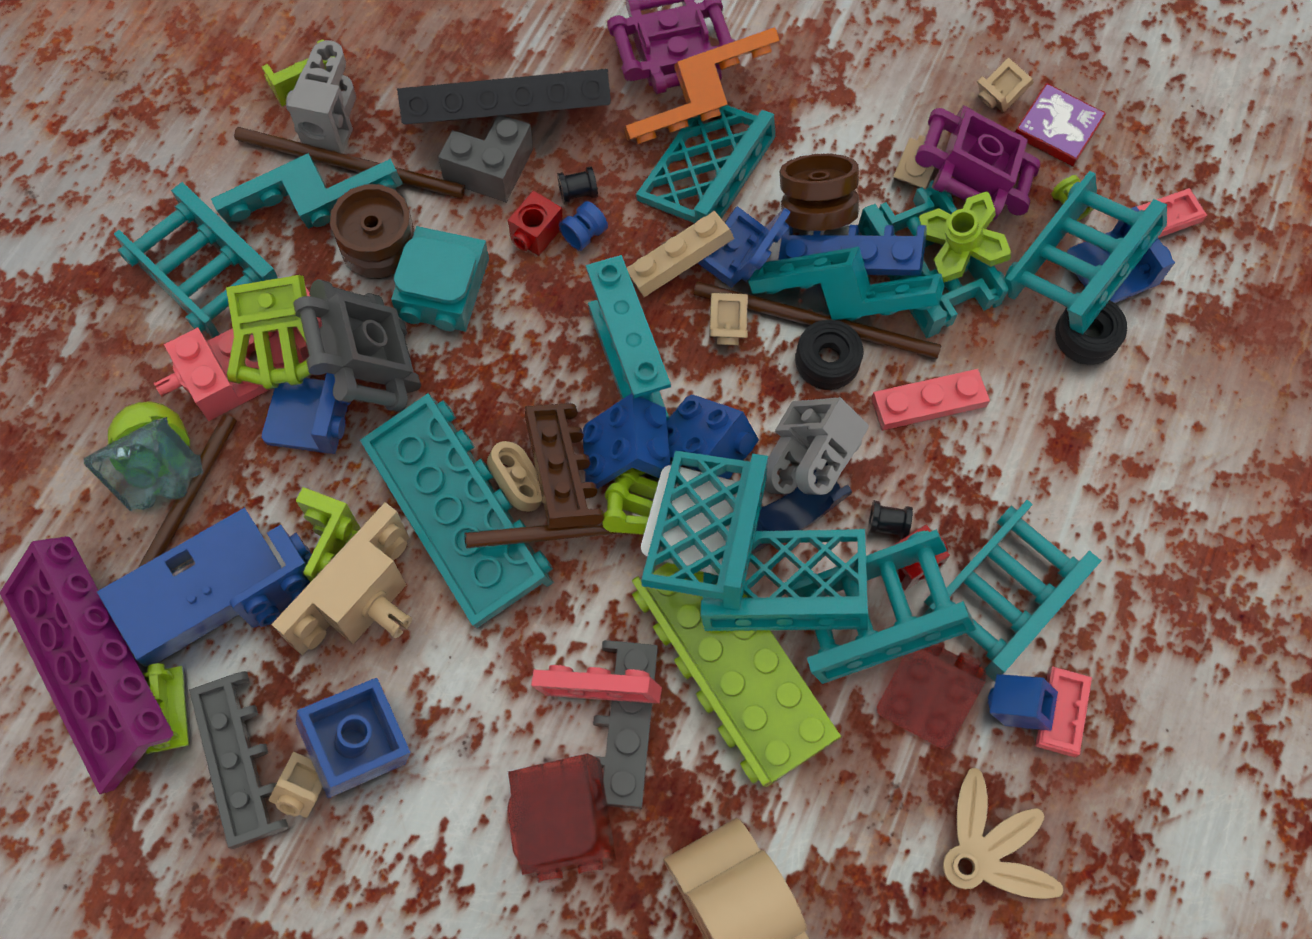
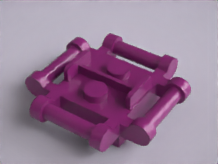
M626 0L629 18L616 15L607 21L609 33L615 38L623 62L621 69L624 79L636 81L647 78L649 86H653L655 94L665 93L667 88L680 86L674 68L677 61L735 41L731 38L722 13L724 7L721 0H704L700 3H695V0ZM680 2L683 5L672 9L641 14V11ZM705 18L711 19L719 46L711 47ZM630 34L633 35L641 62L635 59L628 38ZM716 65L715 67L721 81L722 72L719 65Z
M965 105L961 107L957 115L942 108L934 109L928 119L929 129L925 141L918 148L915 156L916 163L921 167L928 168L933 166L939 169L932 188L941 193L945 190L964 201L969 197L988 192L995 207L996 216L993 220H996L1005 204L1013 215L1021 216L1026 214L1030 206L1029 192L1032 181L1038 175L1040 169L1039 159L1025 152L1028 140L1022 135L1012 132L974 112ZM943 130L951 133L945 152L937 148ZM1018 173H1019L1020 176H1019L1018 183H1017V186H1016V189H1015V188H1013V186H1014V184L1016 183V179H1017V176H1018Z

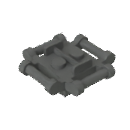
M315 280L310 287V296L300 297L293 302L295 315L301 319L309 357L306 359L308 372L313 375L334 374L336 382L333 386V396L338 401L351 402L358 400L384 405L386 409L391 411H403L408 402L407 393L419 390L421 383L419 375L414 373L406 344V325L403 320L399 319L396 308L385 306L382 297L372 293L361 295L335 288L328 281ZM317 317H318V318H321V322H322V327H321V328H319V326H318ZM355 379L384 384L386 390L357 385Z

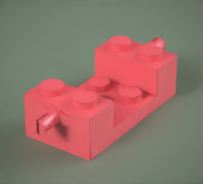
M306 288L307 296H310V292ZM317 317L318 326H319V328H321V327H322L321 318H318V317ZM197 327L164 344L173 361L174 373L154 382L161 397L183 386L191 394L208 421L270 389H265L262 385L242 381L240 384L228 381L227 370L234 339L233 328L207 341ZM296 327L293 328L298 361L302 363L309 357L306 342ZM279 331L268 332L273 365L275 369L285 368ZM250 335L245 364L247 367L259 369L258 362L249 360L251 353L256 350L254 337Z

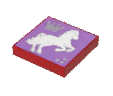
M1046 83L1015 132L1026 138L1028 144L1074 167L1103 121L1106 112Z

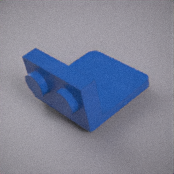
M736 206L725 221L735 239L699 261L698 264L730 288L740 279L746 282L755 270H759L768 260L772 253L769 250L774 242L777 243L787 231L789 225L785 220L791 212L784 208L765 227Z
M1135 206V207H1133V208H1130V209L1135 210V211H1137V212L1140 211V210L1137 208V206ZM1119 220L1114 229L1105 234L1116 239L1119 237L1124 238L1131 229V225ZM1159 238L1154 241L1110 300L1117 303L1160 285L1175 264V261L1172 259L1169 249L1161 243ZM1086 241L1070 247L1066 252L1094 266L1103 265L1110 256V252ZM1077 275L1083 286L1086 287L1089 280Z
M327 373L325 380L304 378L303 383L298 385H290L288 382L278 384V387L274 388L262 432L264 443L271 446L336 454L339 439L343 437L345 431L347 406L351 402L338 401L334 398L333 386L336 382L334 374Z
M631 393L586 423L583 428L584 454L588 455L590 459V466L584 470L585 482L595 483L597 489L631 468L660 478L662 469L671 465L666 409L642 397L633 398Z
M696 395L687 396L669 417V420H667L671 461H673L675 450L744 460L759 441L743 411ZM684 465L691 470L701 472L698 467ZM725 472L718 477L730 479L733 472Z
M282 525L267 532V535L286 566L229 601L233 610L253 628L272 624L281 615V612L310 583L304 575V569L312 553L307 545L303 543L297 532L290 536Z

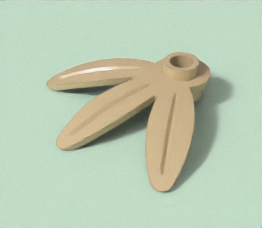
M971 768L963 781L957 804L956 827L959 846L949 850L943 861V871L947 880L960 889L974 888L984 880L1001 890L1024 897L1040 899L1060 897L1063 894L1062 884L1047 873L1027 865L1000 862L1001 858L1021 848L1036 834L1044 820V813L1040 809L1019 812L1002 821L983 837L982 834L988 810L987 789L982 772L977 768ZM962 858L968 859L972 863L973 870L969 875L962 874L958 869V862Z

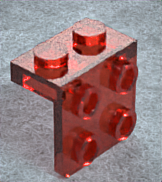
M944 642L904 655L877 704V713L880 716L941 749H946L952 744L982 690L986 678V670L981 668L982 663L979 660L963 652L956 655L946 650Z

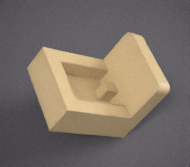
M1008 57L987 79L982 76L977 81L980 90L978 96L989 108L993 109L996 106L1004 113L1033 84V79Z
M919 135L917 140L909 138L893 177L918 188L923 187L926 189L935 167H921L916 163L915 156L917 150L923 145L926 138Z
M711 293L709 337H717V344L739 345V338H747L748 294Z
M293 751L268 800L276 804V807L287 815H301L307 818L316 803L322 789V784L311 759Z

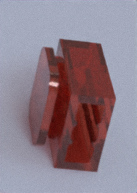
M587 753L508 772L511 797L507 806L513 853L517 860L520 861L522 875L537 877L538 883H547L563 879L562 871L577 868L579 875L595 873L604 870V862L616 860L600 758Z

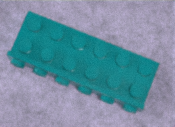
M428 393L360 439V442L470 623L478 628L541 584H544L546 587L553 584L554 582L548 574L553 568L542 551L539 550L535 553L529 543L466 549L464 538L466 532L526 527L521 519L515 522L508 510L513 508V506L509 503L501 488L495 491L489 482L493 475L489 471L488 466L481 458L476 461L470 450L475 448L471 439L463 429L457 432L452 424L456 416L444 400L438 403Z

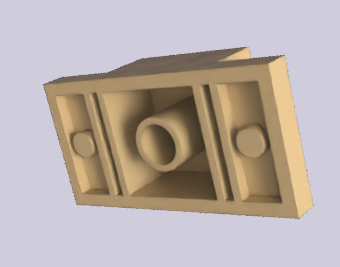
M385 502L271 624L290 646L302 656L308 649L316 648L326 636L325 630L329 626L334 628L352 644L359 639L374 621L386 629L394 638H398L404 632L393 620L407 630L411 624L412 617L406 615L391 603L406 586L393 561L404 552L407 540L409 539L398 512Z

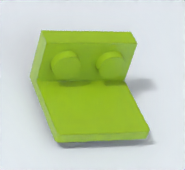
M302 487L296 502L304 513L303 517L313 526V532L321 536L304 569V575L311 582L361 528L347 503Z

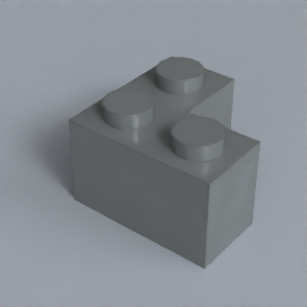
M504 115L497 116L485 141L452 130L438 156L443 180L463 184L467 190L507 203L533 151L531 124Z

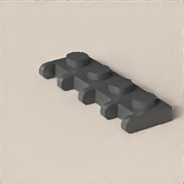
M611 640L602 642L603 651L617 653L615 675H625L626 670L634 669L649 673V677L655 680L658 645ZM612 700L610 716H594L593 725L609 728L606 756H590L588 764L592 767L604 768L602 793L585 794L584 803L642 810L652 703Z
M246 671L189 689L227 846L232 850L289 828L286 819L271 823L265 798L271 796L277 783L261 787L254 759L269 753L267 744L251 747L244 721L257 716L258 710L256 705L241 708L236 691V686L249 681Z

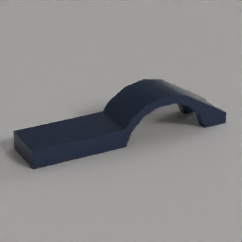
M837 481L831 491L823 495L805 494L797 487L793 492L777 501L761 507L756 531L804 530L851 495L852 490L848 485L841 488ZM770 543L759 544L752 551V554L770 545Z

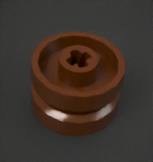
M829 153L800 156L783 164L780 169V189L785 195H783L781 200V211L786 208L791 212L785 222L796 229L825 231L841 228L855 221L859 215V194L855 191L859 183L858 163L847 156Z
M364 184L350 189L338 198L331 210L330 226L344 263L355 273L368 278H384L395 274L404 246L412 239L415 231L405 199L392 188L380 184Z

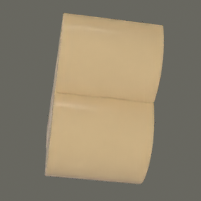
M735 818L663 859L704 939H809L805 932L807 930L805 920L786 881L769 855L764 850L760 851L740 819Z

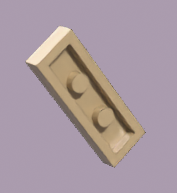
M713 211L675 237L667 240V242L652 252L639 258L635 263L628 266L627 270L643 297H646L735 238L725 222Z

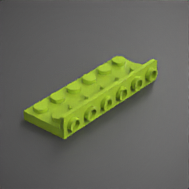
M667 562L655 570L654 575L669 577L680 570L675 564ZM703 571L693 574L699 582H703ZM639 576L631 580L637 591L632 593V596L644 613L651 610L658 621L653 626V629L665 646L670 643L674 646L679 654L674 659V662L687 680L693 676L701 689L695 693L698 700L708 714L715 711L723 724L717 729L730 748L738 746L745 757V760L740 762V765L753 784L760 781L764 787L770 786L842 738L770 630L705 631L700 616L703 596L643 587Z

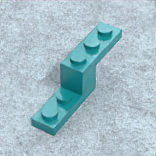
M309 153L217 195L211 198V201L216 211L228 224L232 221H242L248 218L251 212L264 206H274L280 203L283 197L289 195L299 217L306 227L310 229L328 224L330 222L331 210L338 198L350 189L364 184H380L396 190L403 183L392 160L389 159L327 188L318 168Z
M859 247L765 262L759 270H755L748 281L753 294L761 292L774 294L783 289L793 287L807 289L821 283L832 320H856L862 316L874 314L886 316L897 311L909 309L927 310L939 305L944 290L942 274L870 284Z

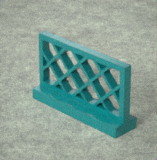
M726 105L719 109L721 119L705 124L702 123L700 116L687 120L689 126L679 131L636 193L637 201L696 223L699 219L713 211L722 219L776 137L774 114L761 110L757 116ZM739 123L749 125L747 131L733 135L729 127ZM725 128L726 137L709 141L706 133ZM702 135L703 144L686 148L685 142L688 138ZM731 145L733 151L729 156L719 159L715 158L713 150ZM708 152L711 161L692 166L689 157ZM685 159L688 168L669 173L668 166L672 162ZM715 170L716 177L714 180L702 184L698 183L696 175ZM688 177L692 178L694 186L675 191L672 182ZM668 184L671 193L661 196L650 194L654 187ZM698 195L699 202L693 210L681 206L679 203L681 199Z
M675 450L641 579L643 587L723 600V608L740 610L767 481L768 456L752 453L750 462ZM681 465L698 467L702 474L686 481L680 474ZM725 472L741 474L740 480L728 487H725L717 476ZM710 481L718 492L702 500L694 489ZM687 494L695 505L679 513L672 505V501ZM726 500L734 510L732 513L718 519L710 510V507ZM702 512L711 524L695 533L686 521ZM679 526L687 535V538L670 546L663 535L670 529ZM719 532L726 541V545L711 553L702 540ZM695 545L704 557L686 566L678 556V553ZM669 558L680 570L669 577L654 575L655 566ZM721 558H723L722 564L718 562V560ZM711 565L719 575L717 585L699 582L693 574Z
M865 529L756 531L752 551L761 543H770L778 552L765 564L751 554L750 562L759 570L745 583L743 595L745 594L748 598H742L740 610L723 608V600L703 597V600H701L700 616L705 631L868 629ZM840 542H857L858 552L847 563L831 551ZM799 543H811L819 550L805 564L791 552ZM825 556L840 568L826 582L811 570ZM784 557L799 569L785 583L770 571ZM857 563L858 574L852 569ZM704 572L703 583L717 584L719 575ZM847 574L859 585V596H840L832 587ZM804 575L820 587L810 597H799L790 589ZM764 576L778 587L770 597H758L750 590ZM826 593V594H828L830 597H822V596Z

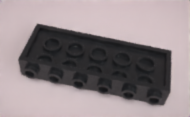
M608 69L397 88L401 122L403 124L604 106L611 103Z

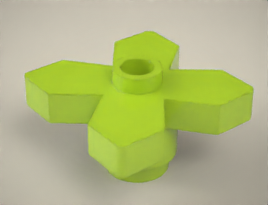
M988 192L967 198L963 209L956 210L952 214L938 208L919 216L920 225H926L927 227L926 240L943 245L934 258V264L937 273L942 274L944 283L962 277L971 256L989 266H994L1011 259V250L1005 234L986 229L996 216L995 207Z

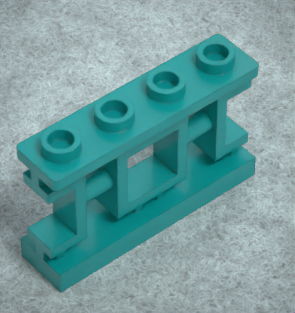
M933 180L929 183L927 189L921 187L916 190L913 199L916 207L894 215L887 202L880 204L879 208L874 203L863 208L858 227L862 236H884L885 225H894V236H896L895 232L907 227L912 235L916 236L917 227L920 225L919 216L921 214L938 208L952 214L957 208L953 204V199L949 192L944 190L941 193L932 188ZM926 240L925 247L932 245L935 242ZM971 256L964 273L968 269L976 281L962 286L958 278L945 282L944 285L949 292L941 296L939 305L927 310L909 309L925 337L930 338L939 334L942 326L946 325L948 327L954 324L958 313L953 306L975 297L983 311L990 309L991 305L993 308L1000 306L1009 291L1004 274L1001 271H997L995 266H989ZM923 260L922 276L938 274L936 269L930 271ZM887 275L891 281L921 277Z

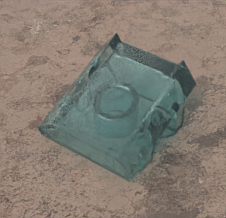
M167 417L156 419L84 458V465L129 511L153 507L156 498L161 495L169 499L184 497L188 491L191 479L203 473L200 454L195 455L168 425Z

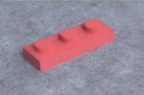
M978 369L873 392L871 397L882 431L984 408L990 402Z
M550 665L549 670H534L531 686L545 696L660 704L662 687L649 677V673L634 669L626 670L625 675L611 674V671L598 667H589L586 673L573 672V669L567 666Z

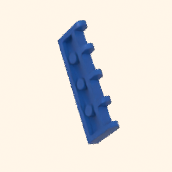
M850 225L848 235H824V231H814L813 235H793V227L789 226L781 238L778 260L859 247L867 275L922 276L927 227L926 225H918L916 236H894V225H885L884 236H858V225Z

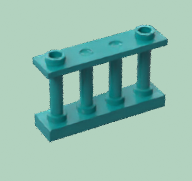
M1089 171L1081 182H1076L1072 186L1068 199L1018 262H1013L1008 268L1005 275L1006 284L1009 288L1008 297L1015 300L1024 287H1027L1067 307L1070 328L1083 335L1167 226V204L1153 199L1145 211L1140 210L1137 212L1097 194L1096 173ZM1089 206L1131 225V229L1124 238L1119 237L1116 239L1077 221V219ZM1066 233H1069L1110 252V256L1103 265L1094 266L1056 248V246ZM1045 260H1048L1089 281L1081 293L1073 294L1035 275V273Z
M181 182L171 190L178 204L175 206L176 210L135 242H132L120 230L113 234L122 246L117 251L131 267L138 264L188 313L185 318L194 329L198 327L201 332L206 331L214 338L220 334L211 320L229 307L227 291L224 290L202 309L189 298L191 295L230 265L234 267L239 264L244 269L242 271L243 276L231 286L277 279L278 276L270 264L193 191ZM194 221L199 226L197 227L198 232L157 264H154L144 254L184 222L189 224ZM216 242L221 247V254L177 287L166 276L207 243L212 245Z
M622 255L586 265V271L597 300L588 302V310L621 400L632 393L633 398L642 397L665 407L660 390L670 388L671 383ZM666 410V418L667 420H669V415Z
M1026 500L1018 510L1012 505L996 522L1001 526L999 531L947 587L949 597H951L964 583L1012 624L1010 628L1015 634L1008 642L1002 638L998 641L974 619L973 622L976 630L966 633L988 652L985 656L991 662L984 668L983 672L994 682L996 674H1004L1102 561L1090 550L1080 560L1074 556L1070 559L1026 523L1022 518L1033 505L1029 500ZM1011 530L1060 570L1058 574L1063 579L1056 587L1051 583L1048 585L1044 584L998 545ZM987 557L1036 597L1034 601L1040 606L1032 615L1026 610L1022 613L974 572ZM930 594L924 601L929 607L924 615L932 613L935 608Z
M937 529L930 532H916L904 542L866 555L867 581L882 576L896 622L893 627L878 632L873 629L868 614V629H856L858 636H856L855 640L843 645L835 643L832 630H815L820 649L817 652L818 654L807 657L811 673L822 684L976 630L972 616L965 603L962 601L956 604L951 602L935 558V555L947 551ZM920 562L935 608L932 613L917 618L911 614L897 570ZM858 563L852 568L857 574ZM834 567L817 575L826 582L840 568ZM847 574L832 587L836 592L844 590L846 596H859V585ZM804 575L790 589L799 597H810L820 587Z

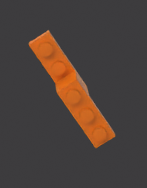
M776 27L677 61L674 68L686 104L626 125L623 129L627 140L636 138L637 144H641L657 138L655 131L668 127L669 132L672 133L688 127L687 120L700 116L703 122L720 116L719 109L728 105L715 66L719 65L720 70H724L740 64L738 57L751 53L752 58L755 59L771 53V46L780 41Z

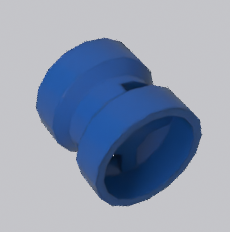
M589 201L581 204L576 209L574 216H567L559 223L560 232L565 240L579 251H582L590 244L591 238L594 235L599 236L608 228V223L603 213Z

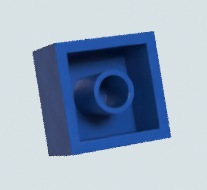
M377 677L297 710V728L327 799L406 764L411 752Z

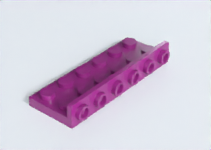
M66 536L32 541L1 589L0 595L100 795L115 790L149 747L168 742L174 733L122 634L97 593L98 588L72 539Z

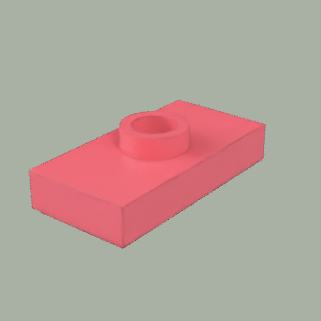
M1190 188L1157 199L1167 204V226L1158 238L1199 224L1207 217L1206 212ZM1151 202L1137 206V208L1145 211Z
M1052 666L1048 670L1046 680L1058 691L1052 731L1038 730L1035 747L1077 757L1080 755L1092 677Z

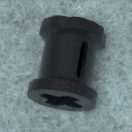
M591 166L586 167L585 171L570 175H564L563 172L557 173L563 204H569L571 199L589 195L592 198L598 197L597 183Z
M873 500L868 521V534L874 535L876 532L899 535L902 540L910 533L913 507L905 506L904 509L882 506L880 501Z

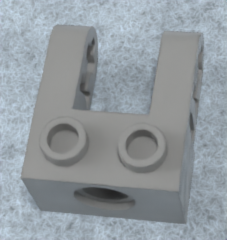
M326 40L319 42L313 47L294 90H291L287 95L286 108L291 114L295 132L298 133L301 143L344 153L353 130L349 115L356 100V93L351 79L343 75L346 60L342 47L337 42ZM323 60H328L327 63H326V69H327V71L325 70V65H324Z
M841 397L792 401L775 429L780 439L768 457L765 490L770 494H789L798 486L805 494H827L835 485L853 454L860 448L862 438L869 425Z

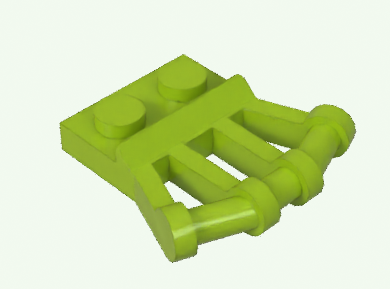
M295 275L226 287L234 333L227 370L228 381L238 384L246 381L262 385L265 389L277 388L278 384L287 382L290 385L302 384L303 379L311 374L308 372L306 360L302 363L298 361L293 328H298L304 340L305 336L301 319L295 315L293 302L300 297L307 296L304 276ZM279 331L285 368L275 369L273 365L268 332ZM250 335L254 337L259 369L247 367L245 364Z
M631 468L616 477V483L609 485L605 492L607 511L604 513L603 527L610 532L644 534L653 501L631 494L629 491L654 499L658 482L641 477L645 472L635 468ZM623 510L635 513L640 516L626 515L623 512Z

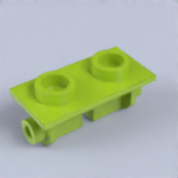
M162 663L148 665V672L142 674L174 735L168 742L149 747L146 753L150 754L189 746L183 666L165 669V665Z

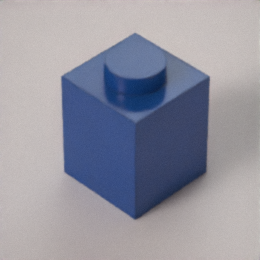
M996 674L995 685L991 688L988 696L989 713L1004 726L1052 731L1058 691L1041 677Z

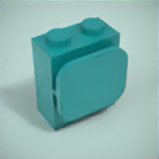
M416 226L412 239L404 246L394 275L396 286L391 301L393 307L397 310L398 317L411 324L422 322L435 325L444 331L460 330L466 332L489 261L486 240Z

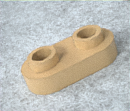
M508 441L497 443L487 458L489 471L513 507L526 512L536 510L543 502L536 468L519 445Z

